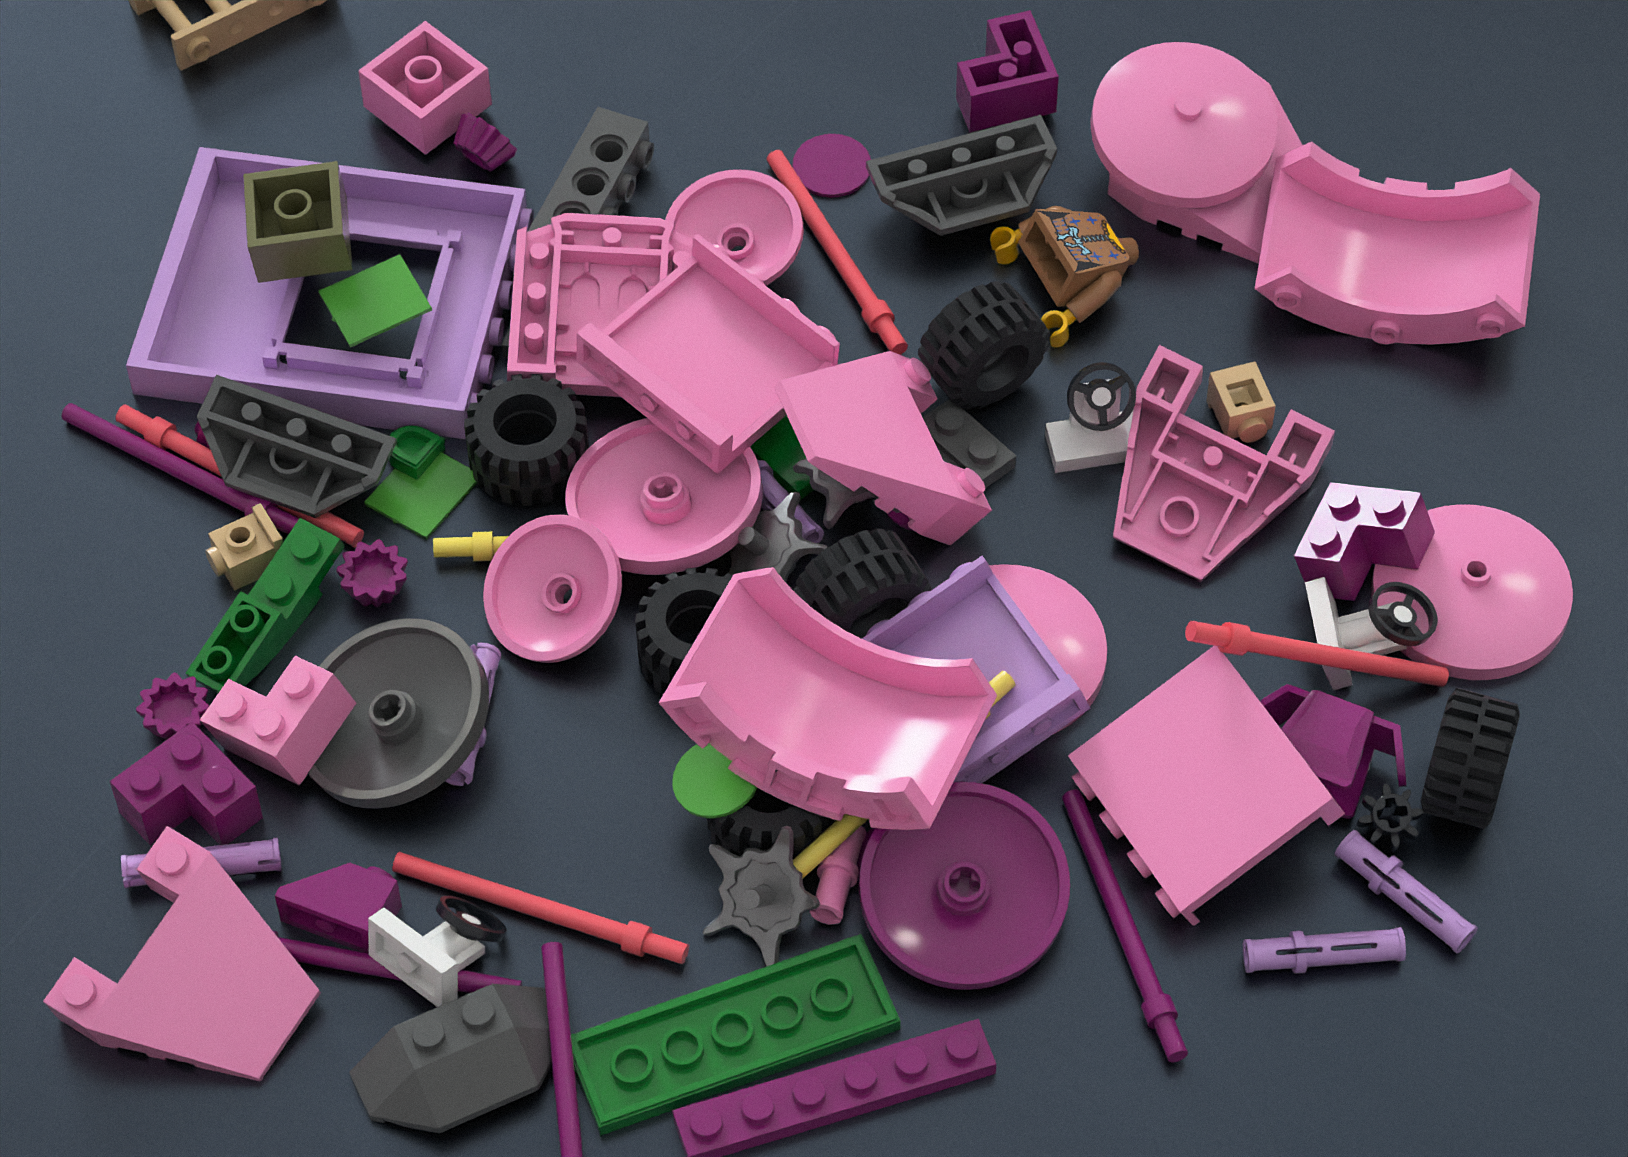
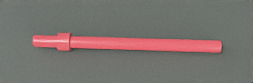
M781 150L771 152L767 156L768 164L780 183L796 199L802 217L862 308L861 317L871 332L879 334L889 351L900 355L907 350L908 344L893 323L895 320L893 312L884 300H878Z
M126 404L122 405L117 411L116 421L142 434L144 440L163 450L170 449L222 477L211 450L177 432L176 425L159 416L152 419ZM278 505L284 511L331 533L354 548L363 539L364 531L330 512L314 518Z
M1190 621L1185 630V636L1188 641L1218 646L1221 652L1242 656L1247 652L1440 687L1445 686L1449 678V672L1446 667L1252 632L1247 625L1225 622L1222 626Z
M398 852L393 861V872L620 944L621 950L630 954L643 957L645 953L683 965L689 952V944L652 933V927L638 922L630 921L626 925L402 852Z

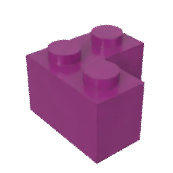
M1030 10L987 20L985 57L957 63L956 100L969 132L1004 125L1038 115L1043 116L1056 113L1059 75Z
M1330 482L1294 558L1304 583L1325 577L1334 598L1355 601L1372 564L1418 569L1435 534V530L1422 495L1419 492Z
M193 722L189 723L110 781L119 813L149 845L157 841L167 826L173 829L190 816L219 845L229 844L263 819L256 786Z

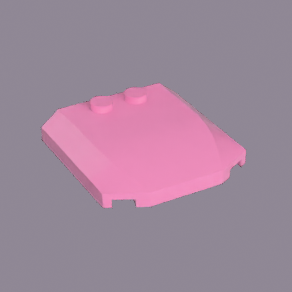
M564 213L552 217L551 224L527 232V227L518 229L507 381L512 380L511 375L522 374V379H530L532 374H539L543 376V381L546 382L551 378L561 381L562 390L570 387L576 395L620 397L577 362V332L589 322L603 330L692 256L693 240L674 231V224L661 218Z

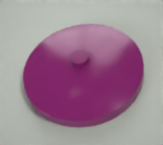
M953 782L930 829H874L866 845L860 868V904L865 922L874 940L890 960L901 969L924 982L939 987L961 990L982 989L1005 983L1021 975L1036 964L1049 950L1062 927L1068 908L1070 896L1069 867L1065 852L1056 833L1046 819L1026 801L1008 791L991 785L976 782Z

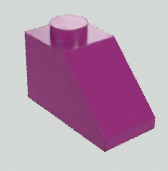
M347 863L281 886L274 895L282 922L365 953H369L368 918L382 908L397 916L402 907L397 880L380 868L368 867L366 869L353 863Z

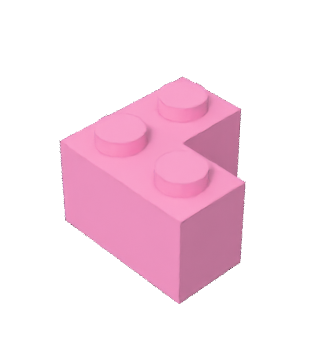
M294 656L267 696H263L228 679L200 721L224 749L300 786L356 705V701L333 673Z

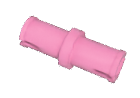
M860 826L818 865L817 875L820 881L815 897L819 900L820 905L817 909L810 910V914L821 923L838 924L843 918V910L849 889L857 883L859 868L856 864L862 842L866 836L864 827Z

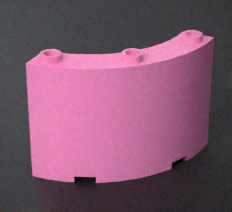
M1312 141L1276 158L1255 290L1272 301L1277 307L1323 327L1357 337L1373 339L1380 344H1393L1395 342L1404 344L1461 343L1485 338H1497L1505 333L1525 327L1540 193L1512 168L1479 179L1455 182V189L1428 190L1427 183L1386 178L1382 184L1359 176L1360 169L1338 160Z
M774 567L737 573L732 576L659 704L673 721L702 749L710 744L732 761L728 767L730 771L782 801L838 821L842 820L844 814L869 819L870 827L915 830L930 829L997 694L972 658L937 660L911 656L880 647L845 631L809 606L788 586Z

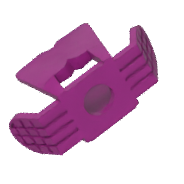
M1290 684L1284 685L1260 701L1278 726L1287 721L1281 730L1345 814L1341 817L1350 819L1355 815L1375 750L1395 757L1398 787H1406L1400 725L1376 717L1373 711L1318 690L1309 692Z

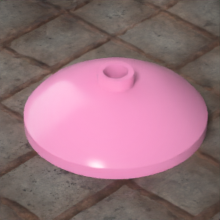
M750 170L721 171L699 179L676 198L665 219L674 224V231L692 240L696 234H699L712 245L717 244L722 247L730 259L747 272L752 271L763 280L765 286L779 278L794 262L800 250L804 232L801 211L792 193L776 179ZM736 246L744 247L739 251H731Z
M548 515L529 521L505 539L489 565L483 592L484 609L489 626L501 644L514 654L525 659L540 663H554L573 658L586 651L600 639L612 622L621 597V566L616 551L608 538L598 528L580 518L569 515ZM572 589L570 600L564 604V595L568 590Z

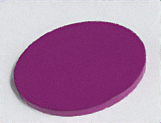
M824 134L807 140L797 149L793 157V169L808 192L822 197H842L854 193L867 182L869 173L866 169V161L871 160L867 149L857 140L841 134Z

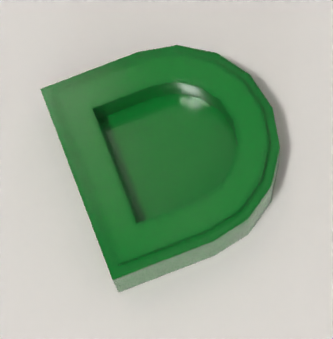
M404 426L390 434L391 437L397 440L389 459L390 464L416 480L422 476L436 457L445 450V438L419 426Z

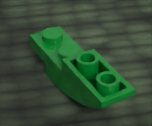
M299 518L250 593L247 595L242 591L239 592L185 674L188 677L194 676L196 682L216 693L220 692L228 679L246 686L279 653L323 595L318 586L345 547L341 539Z

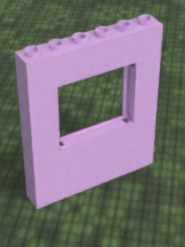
M199 147L126 364L133 394L203 404L217 374L357 425L392 430L404 426H419L439 436L466 439L464 420L468 418L467 409L470 403H477L476 395L482 390L483 383L490 384L494 372L492 350L494 346H501L504 318L501 317L503 310L511 309L513 281L511 280L515 265L517 230L527 227L528 232L534 221V210L527 208L525 189L339 165L347 196L350 240L441 252L427 298L432 311L422 316L410 359L284 343L304 277L262 283L257 281L247 247L243 174L319 164L320 162ZM280 355H287V364L280 361ZM400 371L407 372V380L400 377Z

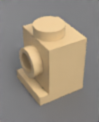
M1256 362L1210 372L1206 402L1209 409L1213 408L1224 435L1232 439L1240 437L1241 441L1249 443L1261 439L1269 429H1272L1276 406Z
M261 503L252 507L253 513L208 533L211 548L205 550L207 559L217 577L223 574L226 575L234 591L257 581L283 543L281 535Z

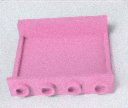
M696 234L693 237L692 256L603 330L589 322L577 332V362L719 474L786 416L774 385L783 379L838 365L840 343L831 331L823 326H817L804 316L791 300L782 299L765 286L763 280L752 271L747 272L730 259L722 247L717 244L712 245L701 235Z
M1218 646L1211 647L1068 755L1078 769V772L1071 776L1076 785L1089 801L1097 796L1106 808L1105 811L1099 814L1101 820L1117 840L1125 835L1134 847V849L1127 853L1134 866L1145 879L1153 874L1162 886L1155 893L1159 901L1173 918L1181 913L1193 926L1200 922L1193 911L1319 817L1329 826L1345 814L1225 654L1218 649Z

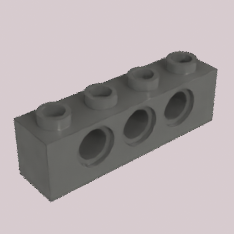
M597 107L528 232L551 224L552 217L564 213L618 216V210L623 201L629 202L632 198L638 173L641 168H648L653 157L654 143L649 140L648 122Z

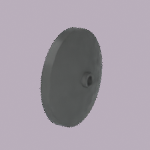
M398 619L383 622L369 627L343 642L326 657L319 667L333 673L356 701V705L308 774L334 799L361 808L378 809L401 805L413 801L437 788L456 772L468 758L485 725L489 706V686L484 667L477 655L456 632L442 624L424 619Z

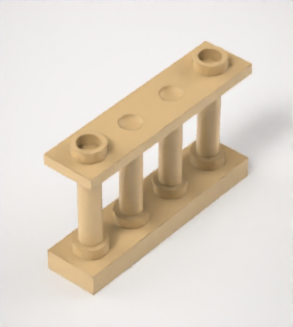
M129 0V4L137 15L143 14L155 7L175 31L170 36L176 64L182 71L314 6L321 5L327 0H242L232 6L227 0H204L215 14L193 25L173 0Z

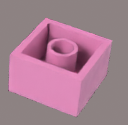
M426 21L358 70L364 107L425 155L457 132L460 117L463 113L467 114L469 112L476 117L492 105L488 68Z

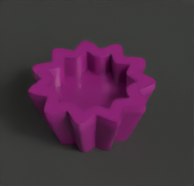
M469 112L461 115L454 145L465 158L482 169H487L491 172L515 156L517 148L496 127L489 125L481 117L476 118Z
M380 539L373 542L370 546L364 542H358L355 551L343 553L345 563L338 566L336 572L342 578L341 588L353 599L358 600L363 606L372 604L378 608L382 603H391L394 595L401 591L407 580L404 571L408 560L398 556V546L385 547Z
M174 672L167 680L154 678L151 689L140 691V697L144 702L137 706L136 712L144 719L143 726L145 729L157 737L167 740L191 722L198 728L202 725L200 719L209 707L208 703L205 702L208 690L203 687H196V678L194 676L182 680L178 673Z

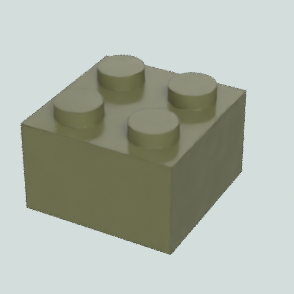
M338 161L243 174L247 247L258 283L352 270L347 196Z

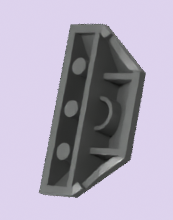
M1038 115L866 161V169L881 202L942 236L1029 212L1057 155V147L1042 116Z
M217 374L197 414L198 422L225 486L314 518L378 485L397 443L394 437Z
M491 984L393 1026L349 1072L370 1120L381 1123L388 1121L408 1128L441 1133L539 1090L552 1066L545 988Z

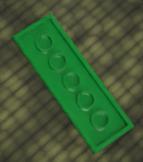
M858 934L571 1034L574 1070L601 1136L901 1030V1020L863 936Z

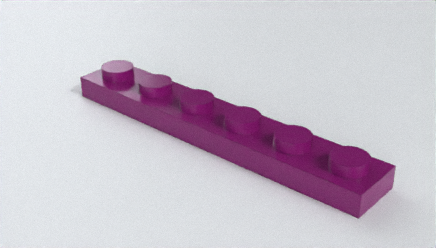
M975 1019L672 1110L673 1121L686 1157H722L996 1074V1062L980 1021Z

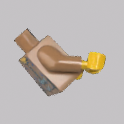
M1051 206L1047 209H1036L1032 217L1018 223L1019 229L1015 231L1004 226L996 228L991 234L990 242L992 250H995L996 260L999 264H1010L1015 261L1019 255V244L1057 307H1067L1064 312L1057 310L1046 312L1041 318L1048 330L1053 327L1060 328L1050 337V346L1058 348L1068 341V326L1076 319L1081 323L1103 306L1119 290L1126 269L1129 265L1137 262L1139 249L1133 238H1118L1106 218L1099 213L1072 211L1060 206Z

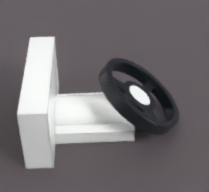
M1106 362L1093 363L1081 369L1071 380L1067 391V404L1070 410L1069 420L1045 424V437L1055 473L1125 462L1133 409L1136 402V390L1129 375L1119 366ZM1097 370H1111L1120 374V376L1114 379H1094L1088 383H1079L1086 375ZM1127 382L1129 387L1128 403L1124 411L1119 412L1122 385Z
M1325 577L1305 582L1317 644L1385 655L1407 649V646H1417L1425 643L1437 627L1438 618L1434 605L1423 592L1409 584L1402 582L1383 584L1371 597L1367 610L1339 617L1336 601ZM1400 592L1406 594L1403 602L1397 601L1377 607L1378 597L1383 593ZM1413 600H1416L1427 614L1429 627L1425 634H1422L1415 625L1417 615L1411 607ZM1322 665L1333 690L1353 685L1350 670Z
M442 896L436 906V912L445 922L425 936L420 935L387 909L382 908L368 918L369 956L437 1007L457 999L458 972L485 954V946L477 940L494 943L500 942L507 930L504 923L489 911L472 902L454 896ZM449 908L456 909V914L452 912Z

